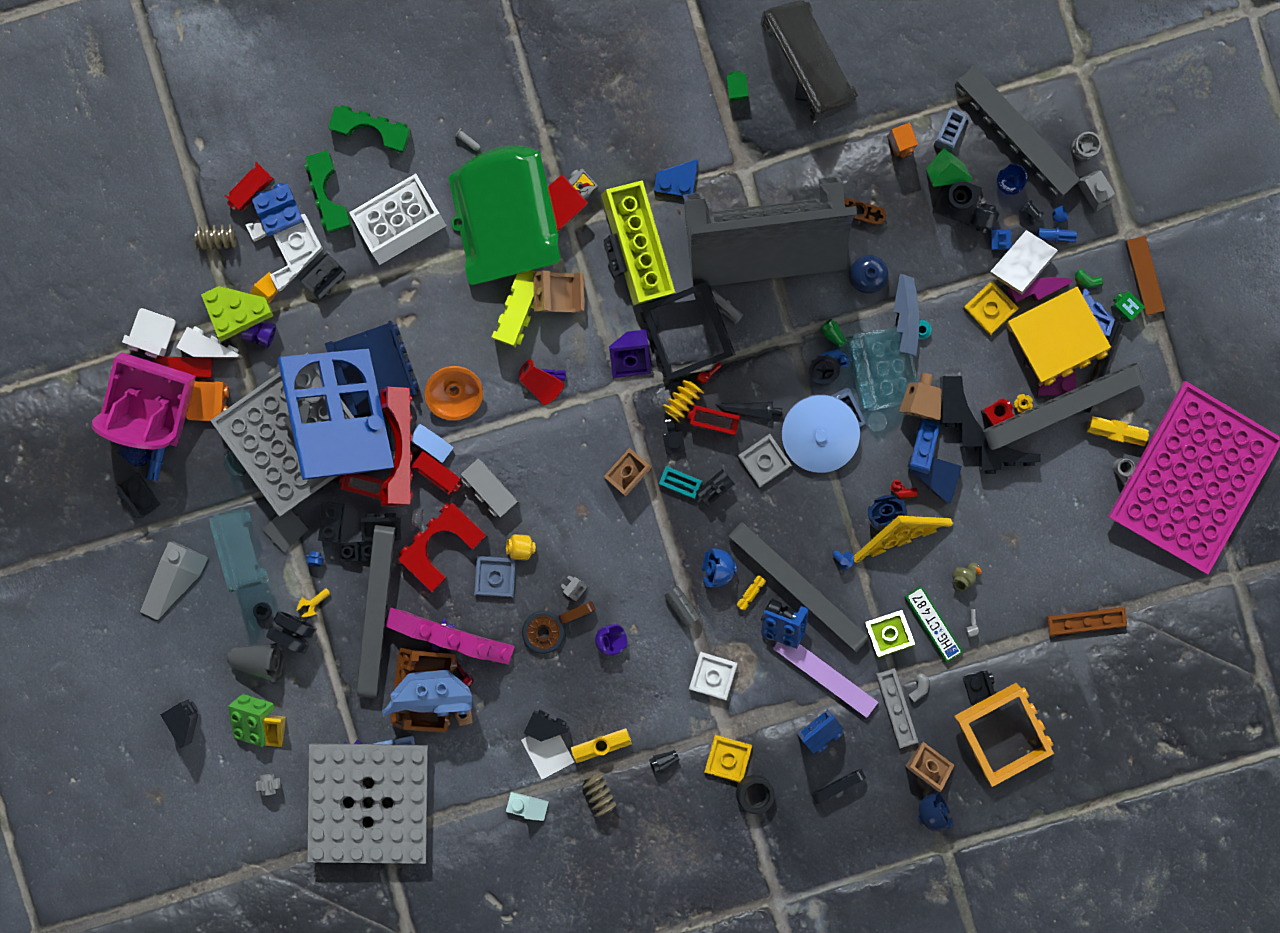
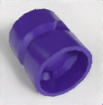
M266 321L264 323L260 322L242 331L241 339L249 342L256 341L257 345L268 349L273 341L276 325Z

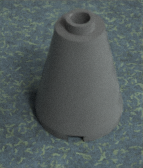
M277 643L235 647L228 652L227 662L232 668L268 682H276L275 677L279 678L283 669L284 656H280V651H283V647Z

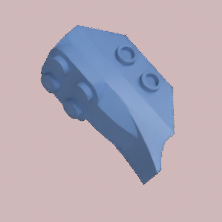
M449 670L408 673L390 694L391 700L386 708L382 710V715L386 716L403 710L437 713V716H447L449 712L467 714L468 710L472 709V694L469 687Z

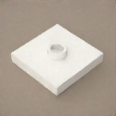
M700 652L689 689L727 700L737 662Z

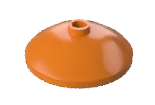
M448 366L439 369L428 379L424 391L425 401L428 408L436 416L446 420H461L469 417L479 408L483 399V387L480 379L471 370L460 366ZM456 386V389H450V387Z

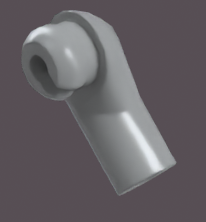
M925 674L917 675V689L909 694L914 703L928 692L930 681Z

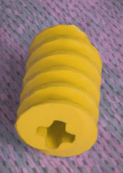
M682 381L684 387L678 386L679 393H672L675 400L667 399L670 406L663 404L665 412L679 423L678 416L685 418L682 411H690L687 405H695L692 399H700L697 393L704 394L691 381Z

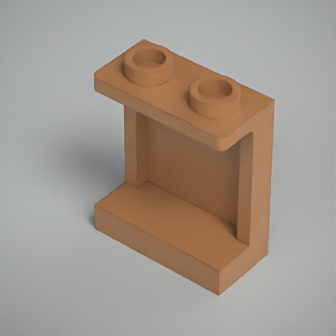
M550 271L533 273L534 312L578 313L584 311L585 280L583 273H551Z

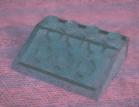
M897 327L863 332L846 337L862 413L900 406L908 384L918 382L913 355L899 352L902 334L896 332Z

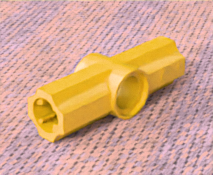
M1091 416L1087 425L1088 433L1104 436L1109 440L1121 443L1128 442L1145 446L1149 436V430L1130 426L1128 423L1118 420L1110 421Z
M627 728L573 746L571 750L576 763L599 755H605L608 752L631 745L632 743ZM604 741L607 744V748L602 751L598 750L596 743Z

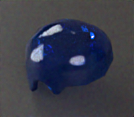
M1009 164L998 173L996 184L1004 194L1016 195L1025 188L1028 175L1021 165Z

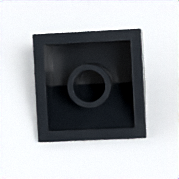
M189 699L160 714L180 748L192 743L198 714L196 713L198 709L194 702H190Z

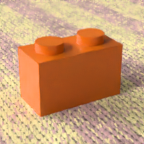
M910 122L891 129L887 135L895 157L901 156V158L912 155V152L915 151L914 149L918 145Z

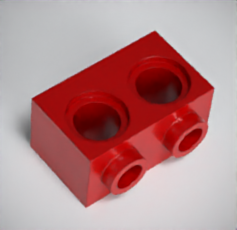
M1004 397L981 410L990 427L1015 416L1012 412L1014 409L1008 399L1005 400ZM996 406H1000L1003 409L1001 417L996 416L994 413Z

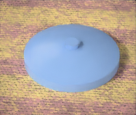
M813 395L800 400L789 410L783 422L782 441L786 453L795 464L811 472L825 473L839 469L853 457L859 445L860 428L856 415L846 403L833 396Z

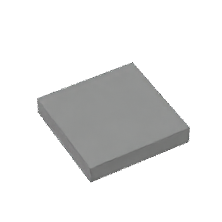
M768 434L738 455L759 487L792 466L771 434Z

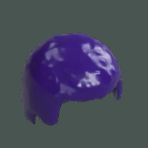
M619 624L606 625L597 631L595 644L598 651L602 654L614 656L627 647V635Z

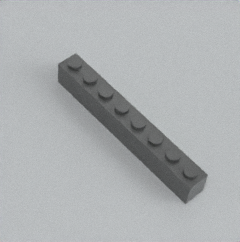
M975 65L956 82V91L959 95L965 96L970 101L969 105L972 109L979 111L983 115L982 119L989 126L992 125L996 129L995 133L1002 140L1005 139L1009 143L1008 146L1015 154L1018 153L1023 158L1022 162L1028 168L1031 167L1036 172L1035 176L1037 179L1049 186L1048 190L1053 196L1062 197L1080 180Z

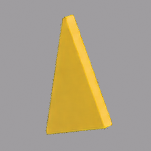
M898 516L854 555V561L859 563L868 555L874 557L886 552L885 549L892 548L895 545L900 547L912 542L911 538H917L921 535L923 537L937 532L936 529L939 527H951L953 522L951 518Z

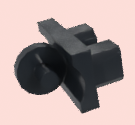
M722 469L698 489L696 493L709 507L735 483Z

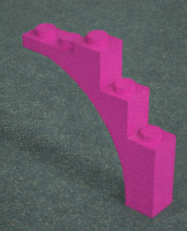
M390 608L385 623L386 627L412 638L428 641L470 657L508 665L515 647L511 644L451 628L395 608Z

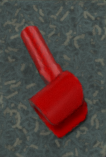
M720 363L716 364L708 373L702 370L696 379L705 384L722 365Z

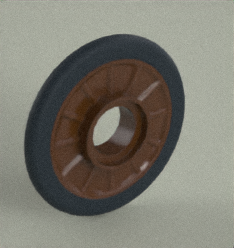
M548 611L533 613L526 619L522 628V637L527 647L540 654L555 651L562 644L565 636L564 625L559 617ZM546 627L549 630V635L546 638H541L538 635L539 628Z

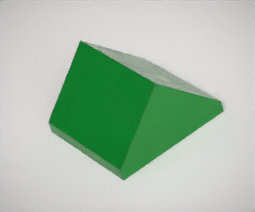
M945 148L941 150L926 168V173L933 187L955 184L959 181H972V177L965 164Z

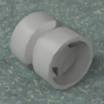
M1084 132L1072 142L1071 153L1077 160L1087 161L1099 152L1101 140L1094 132Z

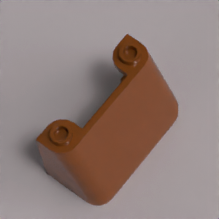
M400 648L397 656L394 689L408 673L449 670L452 672L457 667L456 654ZM403 710L391 714V724L403 730L447 732L450 726V716H437V713Z

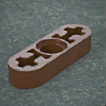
M844 197L845 206L848 207L849 203H852L851 207L861 206L864 209V214L862 216L855 215L854 220L875 226L881 225L885 221L886 212L883 208ZM869 208L871 209L869 213L875 214L877 211L880 212L879 215L882 216V219L875 221L873 216L869 215L868 219L864 217L867 215Z

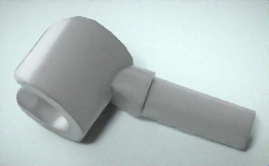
M971 609L972 626L966 627L969 638L976 636L979 632L976 625L975 609Z

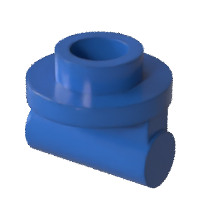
M838 550L833 552L832 555L838 561L839 569L845 571L853 566L854 555L852 553L845 552L842 555Z

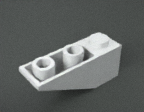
M196 326L193 329L187 327L177 345L178 349L193 357L240 359L242 357L238 354V349L231 345H228V347L221 345L222 341L212 335L210 338L203 335L205 331Z

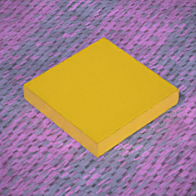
M990 281L963 307L989 335L996 331L1019 309L993 281Z
M714 735L704 773L740 783L744 778L752 745Z

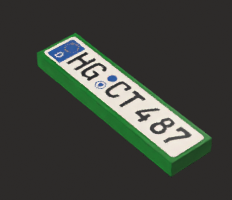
M920 586L905 595V598L944 660L948 662L963 653L923 587Z

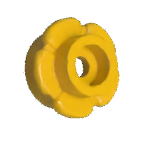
M1020 394L1014 401V407L1020 413L1033 408V400L1029 395Z

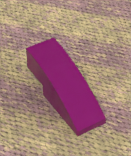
M1061 277L1035 279L1022 295L1012 288L1007 289L1013 303L1030 295L1035 302L1072 283V280Z

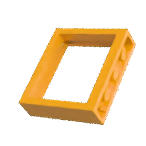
M1017 683L954 716L986 780L992 787L1054 754L1051 748L1053 743L1048 735L1045 736L1043 732L1045 727L1040 719L1037 720L1035 716L1037 711L1032 703L1029 704L1027 700L1029 695L1024 687L1021 688ZM1018 697L1042 747L993 772L969 723Z

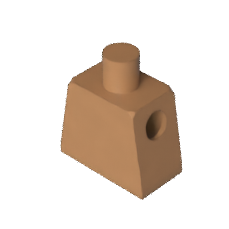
M921 373L920 382L908 384L899 409L900 413L925 420H940L942 390L941 388L931 386L932 374Z

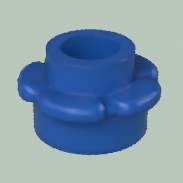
M310 552L309 555L305 556L307 558L306 564L319 567L324 560L321 557V553Z

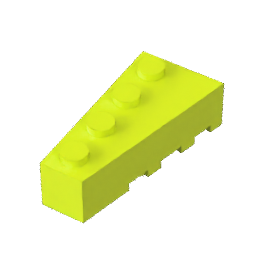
M529 270L516 275L511 288L512 293L505 302V312L500 315L497 322L498 330L492 334V338L495 341L516 348L517 344L521 345L524 334H522L524 326L528 327L531 319L529 312L531 308L534 309L533 273L536 271Z

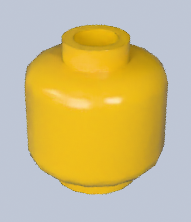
M514 534L510 539H507L506 554L511 559L528 560L531 554L535 553V542H532L529 535Z

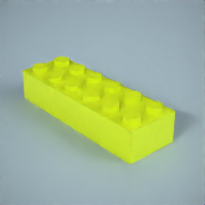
M643 180L606 189L601 194L612 234L617 233L628 271L624 275L633 306L673 295L675 289Z

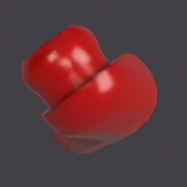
M894 480L890 485L891 491L899 499L918 497L917 488L906 489L899 480Z

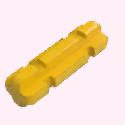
M757 576L754 583L744 593L743 598L738 601L737 606L742 610H746L749 606L748 603L752 602L760 591L759 588L763 587L766 580L761 576Z

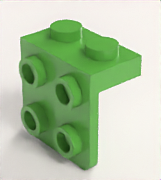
M242 694L228 705L233 737L263 747L266 745L263 719L275 710L274 703Z

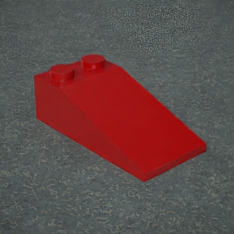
M563 174L548 186L558 233L588 204Z

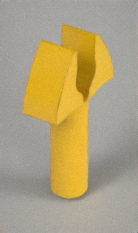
M325 588L311 600H306L305 597H302L297 606V611L304 605H310L308 612L301 617L316 615L315 606L328 597L330 591Z

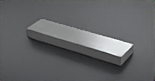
M895 668L876 673L899 748L918 743Z

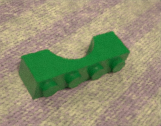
M345 105L334 107L328 127L331 132L350 137L356 130L370 127L381 133L386 149L405 154L411 135V130L407 128L408 125L401 122H396V124L389 123V119L378 116L376 119L370 117L371 114L365 111L356 113L352 111V108Z
M326 150L306 156L307 162L304 163L307 174H311L312 181H310L312 192L317 194L318 199L315 200L318 211H322L323 218H321L323 229H327L329 233H334L352 227L347 208L332 203L326 194L327 181L336 172L331 153Z

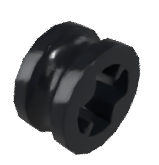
M261 602L254 606L253 614L257 619L264 620L270 617L272 608L268 603ZM259 606L267 608L265 616L258 614Z

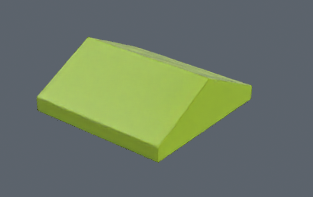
M902 610L865 622L878 658L915 646Z

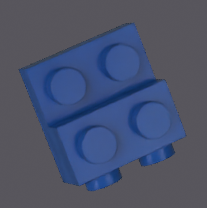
M283 183L276 184L273 190L268 192L259 191L252 198L268 237L304 222L288 183L285 185Z

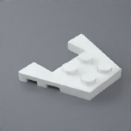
M301 214L304 222L273 235L288 266L270 274L279 292L323 250L305 214ZM262 222L246 224L254 242L267 236Z

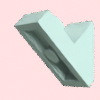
M511 792L506 812L524 816V819L544 821L549 801Z

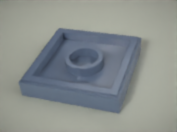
M477 556L474 595L514 597L516 560L502 557Z

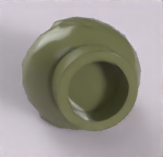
M972 562L967 568H956L952 573L953 586L960 591H965L968 587L973 586L976 582V575L982 573L980 565Z

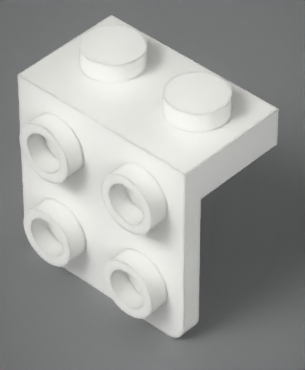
M141 308L137 313L130 336L124 335L122 342L128 344V349L138 352L140 348L146 350L145 355L157 358V355L164 357L176 321Z

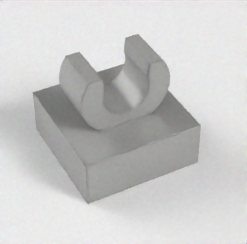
M568 576L567 578L571 582L568 586L561 585L564 589L563 593L577 601L588 586L578 578Z

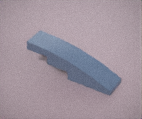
M900 274L893 310L894 313L899 314L896 332L902 334L899 352L916 356L919 338L918 297L914 278Z

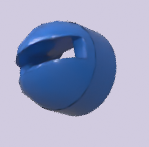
M1063 205L1057 207L1052 212L1053 220L1056 222L1068 220V214Z

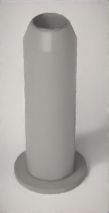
M460 128L454 138L458 137L474 151H478L481 148L480 145L461 131L462 128Z

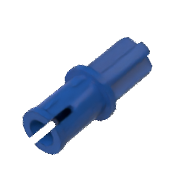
M1058 227L1056 229L1038 228L1037 237L1041 240L1055 241V243H1058V241L1076 242L1077 231L1059 230Z
M165 448L152 450L151 459H148L150 463L146 479L152 480L153 476V481L159 480L161 464H164L162 459Z

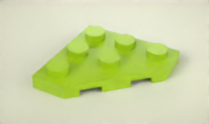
M221 286L201 294L220 341L273 317L265 297Z

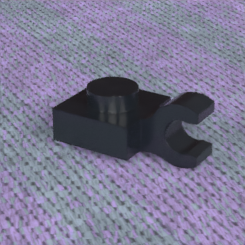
M674 419L666 420L668 434H663L666 454L685 450L682 431L676 432Z

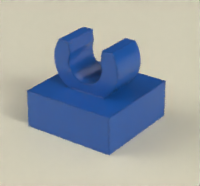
M1011 230L990 231L991 250H1009L1011 248Z

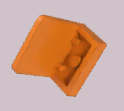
M195 381L186 418L188 420L210 421L228 409V406H226L227 398H229V386H227V383Z

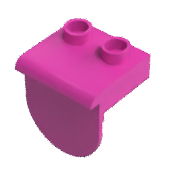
M121 352L114 357L102 411L93 418L91 427L100 436L129 447L161 449L168 445L177 446L182 434L196 376Z

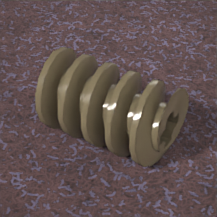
M231 224L228 225L227 230H225L223 225L220 226V230H217L216 225H213L212 231L209 230L208 225H205L204 231L201 230L200 226H197L194 235L196 250L199 249V246L202 250H206L207 245L210 250H213L215 244L218 249H222L223 245L226 249H229L230 245L236 249V232Z
M595 773L580 780L586 781V784L582 786L583 789L589 788L585 795H592L588 802L595 803V805L591 809L599 811L595 817L612 811V808L616 806V802H609L613 795L607 794L610 791L609 787H604L607 781L600 780L604 776L603 773Z

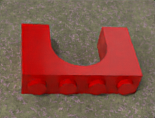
M448 503L445 504L439 511L441 515L437 519L433 517L426 524L428 528L425 532L422 533L420 531L412 539L414 543L410 547L406 545L399 553L401 557L398 560L431 592L447 578L428 557L427 545L431 537L440 531H451L457 534L471 549H474L487 536L454 503L450 505Z

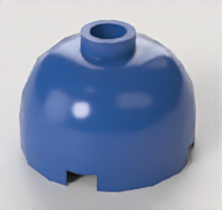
M710 548V551L705 552L702 571L706 570V577H703V581L707 587H722L731 581L733 575L736 574L737 566L728 552L722 549Z

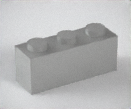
M479 458L461 473L464 477L462 479L463 483L468 488L472 486L477 491L475 496L482 503L486 501L489 504L488 510L495 517L497 515L499 517L504 516L518 503V500Z

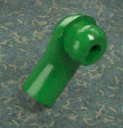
M1083 269L1076 271L1075 279L1082 287L1093 288L1103 286L1101 276L1091 278Z

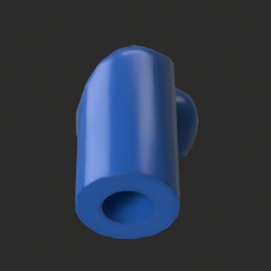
M838 349L821 353V356L827 354L834 357L841 367L849 365V357Z

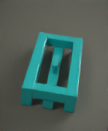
M666 466L659 484L695 499L696 491L699 489L702 480ZM669 471L697 484L693 486L667 475ZM668 479L694 490L693 494L665 483L664 480Z

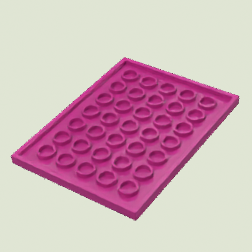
M1183 381L1110 511L1108 518L1208 575L1280 447V436L1187 381Z

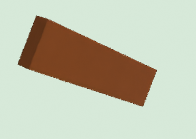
M1146 235L1125 241L1141 302L1145 306V316L1165 311Z
M1125 607L1047 616L1049 636L1127 627Z

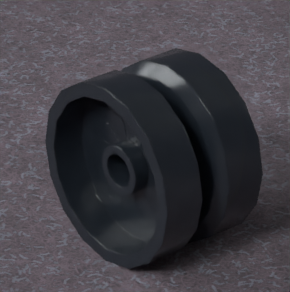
M277 611L274 621L280 627H270L266 637L283 647L305 654L309 643L304 638H313L317 628L295 615Z

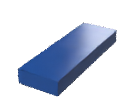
M921 419L909 469L925 474L929 473L940 424Z

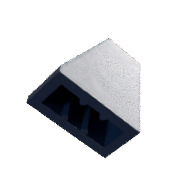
M912 456L909 458L907 467L910 466ZM932 457L928 474L912 469L909 472L944 503L951 504L962 466Z

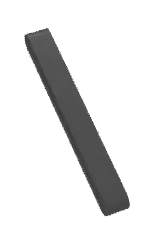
M1138 363L1127 365L983 430L989 449L1000 448L1144 383Z
M740 522L728 535L855 652L866 643L869 637L743 522Z
M375 525L357 697L377 699L395 527Z

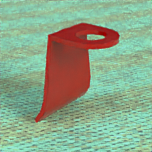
M531 359L527 360L519 371L520 381L543 405L554 401L564 388L565 384L561 380L535 367L534 361ZM530 364L529 368L523 373L525 367Z

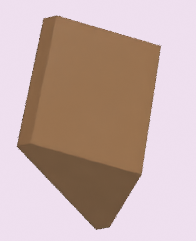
M629 448L604 477L622 494L627 496L652 467Z
M922 742L905 766L938 792H941L954 764Z

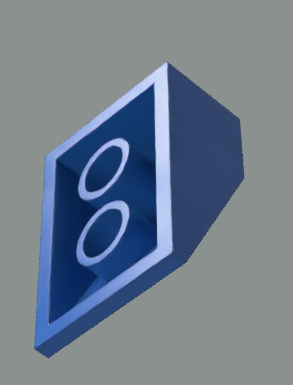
M827 709L801 730L798 735L813 754L815 752L819 754L827 748L826 744L831 739L833 741L837 740L842 735L841 731L844 729Z

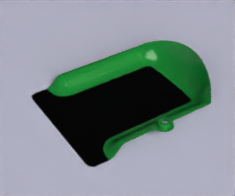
M519 145L496 147L473 157L448 177L456 216L451 220V226L454 230L461 233L466 256L465 271L469 284L475 285L553 265L560 261L558 230L540 152ZM458 221L462 222L460 226L457 224Z

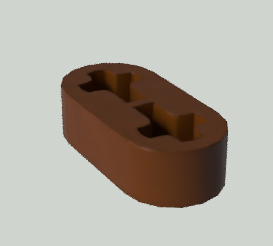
M590 601L558 615L561 623L565 624L596 609L593 602Z

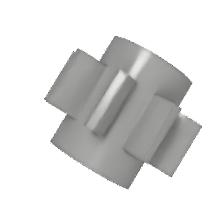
M274 774L260 775V780L256 781V791L261 790L262 795L276 794V789L280 788V778L275 779Z

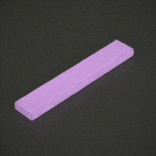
M776 642L773 646L774 650L866 718L878 704V701L799 644L798 648L795 649Z

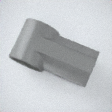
M1119 458L1113 463V471L1119 476L1123 486H1125L1135 469V464L1130 459ZM1123 462L1127 464L1125 472H1122L1120 469Z

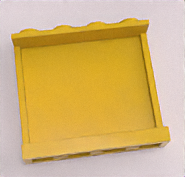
M1078 286L1009 320L1006 325L1009 332L1014 334L1037 376L1039 386L1043 384L1045 386L1051 385L1056 381L1055 378L1061 375L1064 378L1072 374L1073 369L1077 367L1082 369L1090 365L1091 360L1095 358L1100 360L1108 355L1107 352L1111 349L1107 338Z

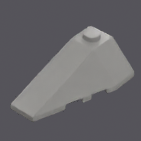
M169 542L159 562L140 612L159 620L189 586L201 576L209 558L179 543Z

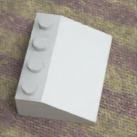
M417 174L412 175L349 212L379 265L447 226Z

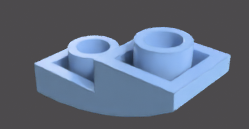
M421 424L412 433V443L440 463L444 462L454 448Z

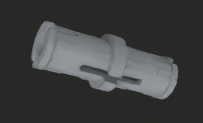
M713 290L712 292L720 313L726 315L734 324L738 323L743 314L734 308L729 300L726 301Z

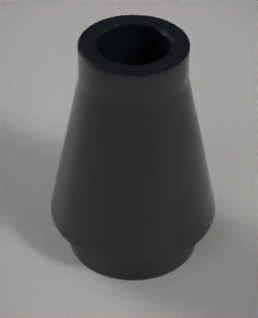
M673 750L653 755L649 762L656 774L664 772L680 759L677 752Z

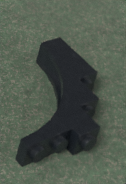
M962 376L940 377V388L942 390L940 424H945V427H957V424H960V447H965V451H977V447H979V470H984V474H996V470H1002L1001 462H1004V466H1016V462L1023 463V466H1035V463L1041 462V454L1025 453L1005 445L990 450L983 433L984 429L976 421L968 406L964 394Z

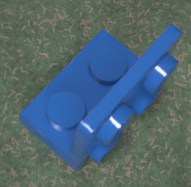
M801 606L798 613L795 612L792 619L764 610L761 635L769 640H775L787 647L797 649L806 633L808 609Z

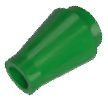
M830 319L820 327L821 334L836 345L837 348L842 347L847 342L837 321L834 322L833 319Z

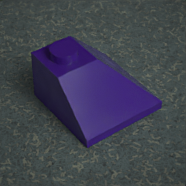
M646 330L626 332L609 346L613 378L651 374Z

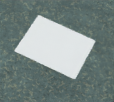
M560 735L542 742L530 736L521 740L541 779L574 763Z

